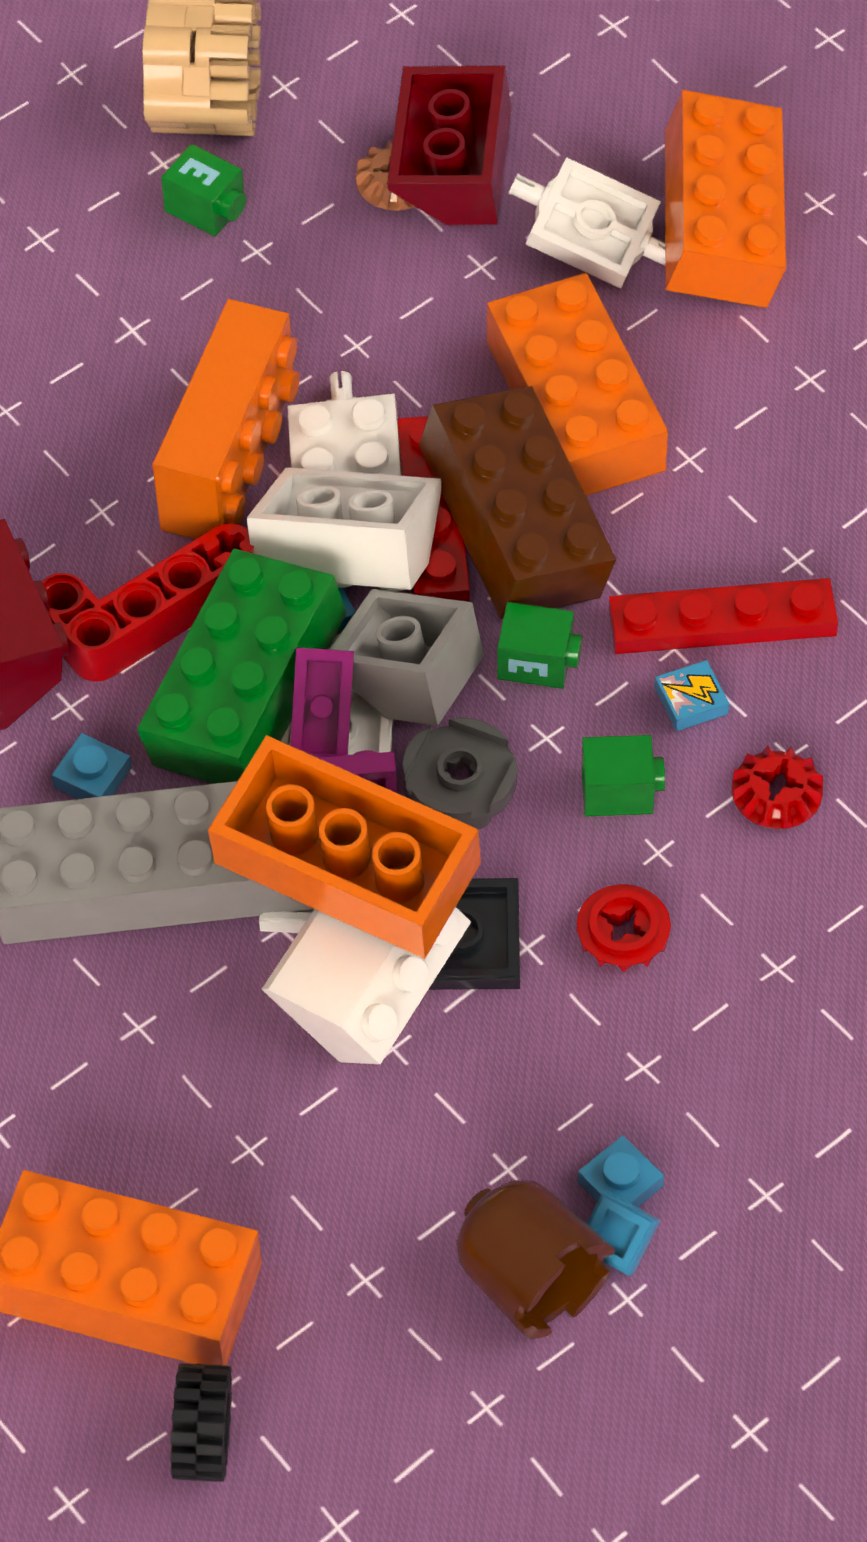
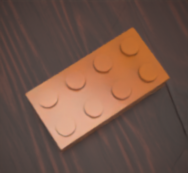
M682 89L665 129V290L767 308L786 270L782 108Z
M587 272L487 302V344L509 389L533 387L585 496L666 471L668 430Z
M227 299L152 464L161 531L197 539L222 524L234 523L240 525L246 505L244 495L249 484L257 485L264 465L263 452L267 443L274 444L276 442L282 424L281 411L285 402L292 403L299 387L300 373L294 371L293 368L297 352V338L291 337L289 313Z
M267 735L208 829L215 864L426 959L481 864L479 829Z
M23 1170L0 1227V1313L191 1364L227 1366L262 1265L259 1233L254 1229Z

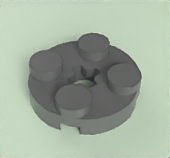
M472 718L449 719V726L438 727L431 731V725L414 736L407 746L403 757V780L406 797L477 829L486 827L491 822L492 817L500 813L508 805L517 786V762L513 753L508 748V740L494 726ZM461 763L470 766L469 773L471 777L464 780L452 779L451 775L445 772L447 768L457 770Z

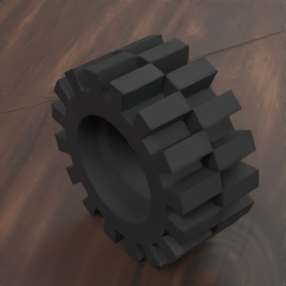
M180 1363L178 1365L176 1388H174L173 1397L174 1409H172V1447L170 1452L172 1479L224 1482L228 1462L229 1430L231 1424L232 1369L230 1366Z

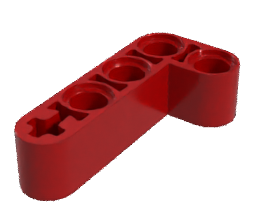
M234 523L217 526L100 600L75 575L54 573L45 577L42 583L49 600L50 608L48 614L53 624L58 622L62 624L68 640L69 654L63 656L65 661L82 678L93 682L105 681L191 628L233 548L249 553L254 552V546L250 545L248 529Z

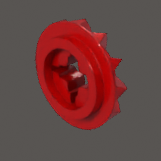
M767 745L762 753L754 756L747 753L740 767L734 770L731 786L732 797L738 810L753 823L771 829L792 828L809 820L819 809L823 799V775L818 774L812 757L803 759L796 755L792 746L784 752L773 751ZM780 773L785 774V778H787L786 787H783L780 793L776 794L774 801L770 800L769 782H773L776 776H780Z
M617 884L604 887L586 899L578 913L576 932H578L583 952L588 951L592 954L600 967L608 963L619 966L625 972L630 966L641 963L648 967L654 956L659 952H665L670 935L671 922L665 905L652 892L635 885ZM634 914L633 933L636 936L626 933L621 939H617L616 942L613 941L614 927L611 924L621 926L626 920L629 921Z

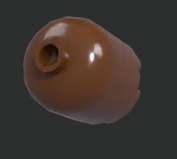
M513 1180L492 1190L486 1188L477 1193L465 1208L464 1215L466 1217L456 1241L459 1263L466 1274L505 1316L530 1339L550 1335L553 1331L547 1323L554 1320L565 1310L575 1318L597 1295L609 1277L611 1271L603 1264V1260L605 1257L613 1255L615 1249L552 1192L535 1181Z

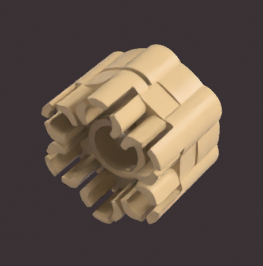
M148 0L143 36L144 118L152 133L255 135L256 126L253 121H256L261 68H253L248 65H260L261 53L260 49H248V47L259 48L261 26H253V24H257V21L261 20L260 2L256 0Z

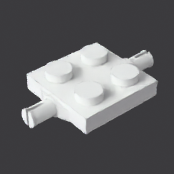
M567 157L558 176L551 180L546 187L521 176L519 173L517 174L508 194H512L537 206L535 210L536 221L525 243L526 245L620 289L631 266L639 261L642 255L665 266V242L651 236L653 232L652 220L661 201Z
M341 371L342 388H340L338 372H334L329 376L331 400L288 406L291 468L402 476L395 393L359 398L353 397L352 376L348 372Z

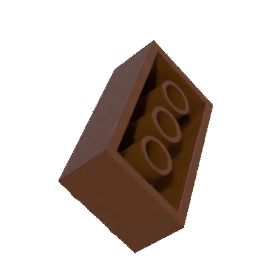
M528 386L433 404L419 446L434 478L441 479V493L500 619H504L507 602L556 608L600 598L616 562V557L533 387Z

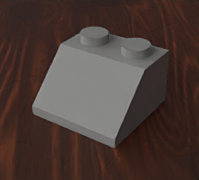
M372 589L330 648L333 650L354 651L352 689L386 718L435 726L440 724L484 657L472 602Z

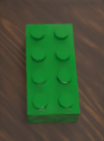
M233 548L137 727V731L153 766L214 784L234 782L240 779L266 735L279 741L282 740L292 721L296 648L329 649L347 614L334 575Z

